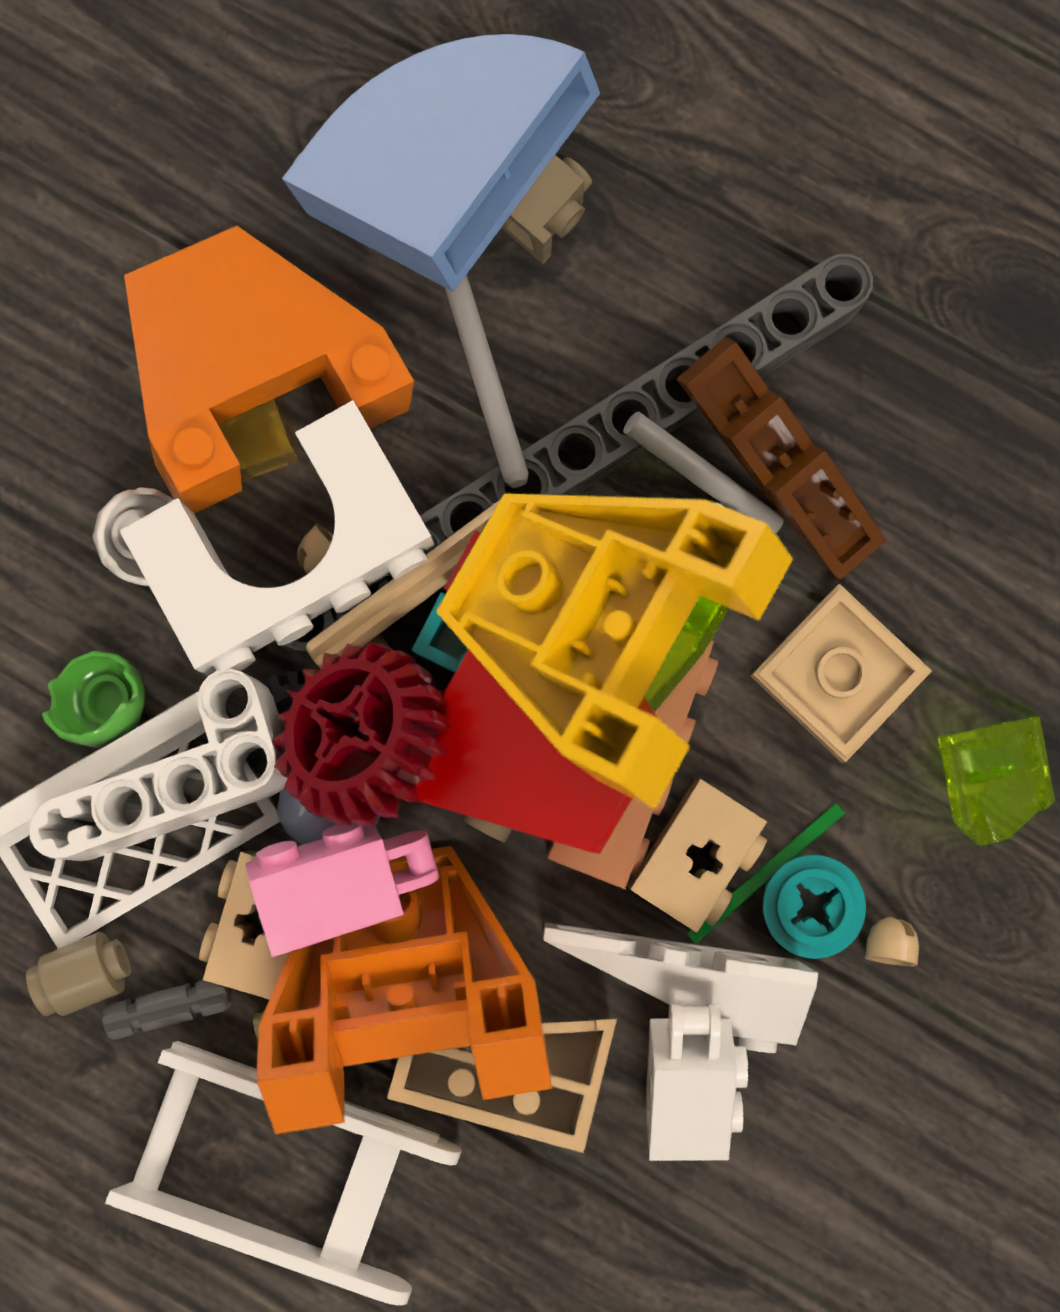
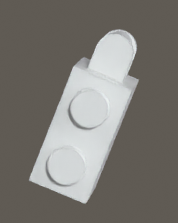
M670 1004L669 1019H650L645 1106L649 1161L729 1160L731 1132H742L743 1130L742 1096L740 1091H736V1088H747V1052L745 1046H734L731 1019L721 1018L719 1004H707V1006Z

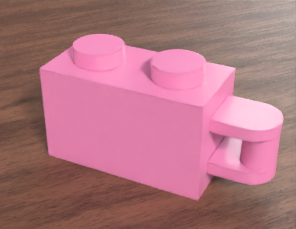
M353 822L351 826L347 824L343 826L334 825L323 831V839L297 846L294 841H284L272 844L258 851L256 854L257 859L246 862L245 865L271 956L281 955L404 915L398 895L427 886L439 878L427 832L422 830L412 831L382 840L375 825L362 826ZM406 855L409 869L392 874L388 861Z

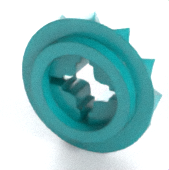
M804 855L781 864L772 878L765 884L761 911L770 935L783 948L801 957L817 959L830 957L843 951L856 939L864 923L866 901L860 882L852 871L841 862L821 855ZM798 884L814 895L835 890V892L828 896L829 900L822 906L823 912L826 915L824 919L830 926L828 929H826L824 924L817 922L810 916L802 920L790 921L797 916V911L803 906V902L799 897L801 893L796 887Z

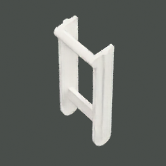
M175 1041L172 1043L171 1048L162 1050L158 1063L174 1068V1073L133 1182L110 1190L105 1204L378 1301L393 1305L407 1304L412 1286L397 1275L361 1263V1257L400 1149L441 1164L456 1165L462 1151L461 1148L439 1137L440 1134L344 1100L345 1123L335 1124L334 1126L362 1135L363 1138L323 1248H319L158 1191L199 1078L263 1100L257 1084V1069L180 1041Z

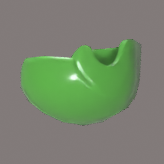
M91 651L72 659L58 675V678L48 683L51 694L50 711L43 712L42 716L44 722L60 738L68 742L93 748L105 747L137 727L145 704V689L142 676L133 664L119 654Z

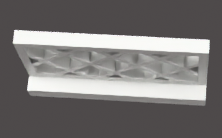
M199 691L0 806V857L58 949L89 935L280 822L277 814V805L270 796L256 801L263 815L245 826L218 821V815L191 824L206 828L201 851L189 859L162 853L166 834L156 837L153 850L129 846L104 855L97 883L62 875L65 864L63 859L55 860L52 872L29 867L14 845L30 835L29 825L32 815L41 804L48 800L160 761L159 759L178 748V754L188 751L190 741L206 732L198 707ZM246 758L244 773L248 781L252 782L257 780L259 776ZM196 770L188 776V778L204 781L200 770ZM127 798L123 807V817L126 809L141 812L142 802ZM72 828L71 830L65 832L66 840H67V841H68V833H69L70 831H72L73 828ZM214 830L229 834L210 846ZM114 853L150 861L146 881L143 886L130 891L106 885ZM159 863L173 866L172 869L155 878ZM38 881L49 883L47 895ZM59 886L94 894L89 917L70 929H67L54 908ZM103 896L118 899L116 902L100 910Z

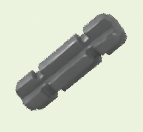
M200 980L195 983V987L188 983L142 995L136 998L135 1003L131 999L109 1004L102 1009V1022L107 1037L116 1040L138 1033L139 1028L143 1032L193 1020L195 1017H198L200 1012L203 1017L224 1012L231 1006V995L229 987Z

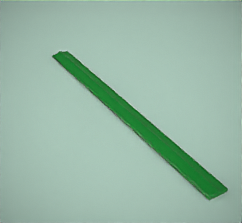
M836 803L833 804L732 893L733 895L727 908L714 926L704 922L697 933L690 929L686 934L697 944L769 881L781 864L793 860L840 819L845 812Z

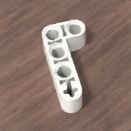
M234 669L225 671L221 676L222 670H217L209 675L202 683L198 693V707L209 743L58 796L41 804L32 815L29 825L30 839L35 849L42 855L54 859L92 860L268 798L282 791L287 778L283 777L274 765L284 753L279 752L272 740L284 731L281 722L276 717L278 711L268 687L259 680ZM245 687L248 692L247 706L242 714L229 719L225 707L227 698L234 690ZM263 748L267 755L266 770L260 778L250 782L244 773L245 760L251 752ZM200 770L205 784L203 793L198 800L189 804L184 796L183 786L191 773ZM137 792L142 801V810L137 820L128 825L123 817L124 803L130 795ZM74 819L88 822L95 821L98 826L85 825L74 829L68 833V841L66 840L65 832L74 827Z

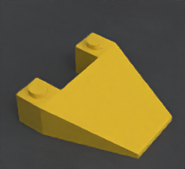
M504 494L436 612L562 755L598 781L655 810L690 746L660 719L637 709L700 596L759 621L793 558L767 523L708 500Z

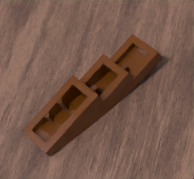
M724 337L676 379L749 476L836 580L840 581L887 541L826 451L812 443L781 396L768 389L735 341Z

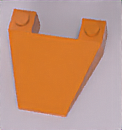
M238 226L124 275L147 431L154 463L174 500L179 498L194 514L242 491L240 464L218 426L229 419L321 377L338 408L352 400L354 401L369 429L409 411L414 379L385 329Z
M452 846L432 849L439 873L438 880L427 886L398 895L404 915L289 952L259 1023L257 1084L275 1134L345 1123L344 1066L466 1046L472 1047L483 1100L552 1089L535 980ZM406 855L388 861L392 874L409 869Z

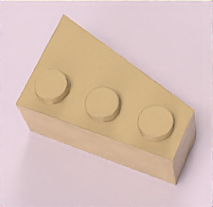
M617 1019L542 1023L552 1089L483 1100L472 1047L466 1046L399 1057L387 1099L584 1153Z

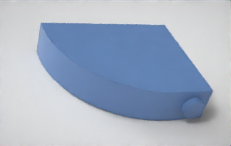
M500 34L483 35L448 42L414 54L391 66L353 93L319 129L303 152L297 156L293 165L282 179L305 212L311 217L454 292L600 95V91L585 52L554 40L528 35Z

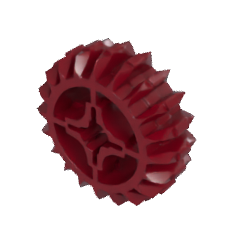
M370 642L365 649L360 645L354 646L347 643L341 656L324 653L322 669L320 671L316 669H303L306 683L302 689L287 690L293 701L289 712L276 715L281 724L285 726V731L272 740L279 752L284 753L274 767L281 772L283 777L287 778L284 789L289 791L293 798L300 800V804L305 806L306 811L321 818L326 816V819L333 823L351 826L355 822L362 826H374L378 815L385 818H398L399 799L406 802H420L416 790V785L420 779L426 781L437 780L432 769L428 767L432 757L448 754L443 744L436 740V736L451 727L446 721V717L438 713L447 701L442 697L440 691L433 688L436 681L432 678V675L421 666L416 665L413 658L400 650L396 652L384 645H376ZM353 727H357L359 731L368 735L369 741L365 742L362 740V737L353 733Z

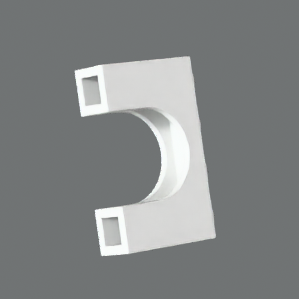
M353 400L295 432L327 488L335 512L333 539L326 555L315 569L300 580L276 588H258L232 579L223 567L194 512L179 498L120 530L122 537L195 670L207 676L217 670H222L223 673H220V676L229 669L242 671L256 660L253 652L274 640H276L278 645H285L297 640L313 628V624L310 621L333 607L336 613L347 611L359 605L371 595L368 587L392 575L394 580H397L429 561L426 554L436 548L432 537Z

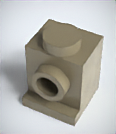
M554 155L501 228L544 264L551 256L552 236L556 233L560 238L564 237L582 217L585 208L582 206L584 192L592 184L590 176L573 159L565 157L561 160Z

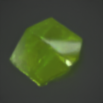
M1040 716L958 729L938 736L954 824L978 846L1010 839L1039 810H1045L1054 803L1055 797Z

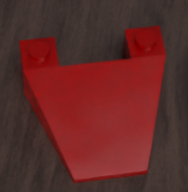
M475 530L444 587L446 591L451 587L481 532ZM468 649L442 696L447 703L438 712L446 717V721L451 726L436 736V740L443 744L448 754L432 757L428 767L432 769L437 780L426 781L420 779L416 785L419 801L591 853L600 854L633 798L598 781L562 755ZM643 697L637 709L658 718L645 697ZM364 734L362 740L365 742L369 741V736Z

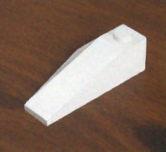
M544 923L543 940L669 1005L707 1006V1004H719L721 1018L731 1019L733 1036L739 1037L737 1046H745L746 1049L752 1051L776 1053L778 1043L797 1044L817 986L818 973L796 959L555 923Z

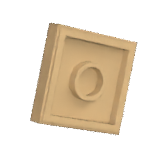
M838 584L750 676L841 763H845L932 670L844 587Z

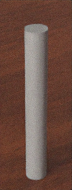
M636 412L629 418L623 430L627 436L727 508L767 523L775 534L780 530L784 521L783 516L642 413Z

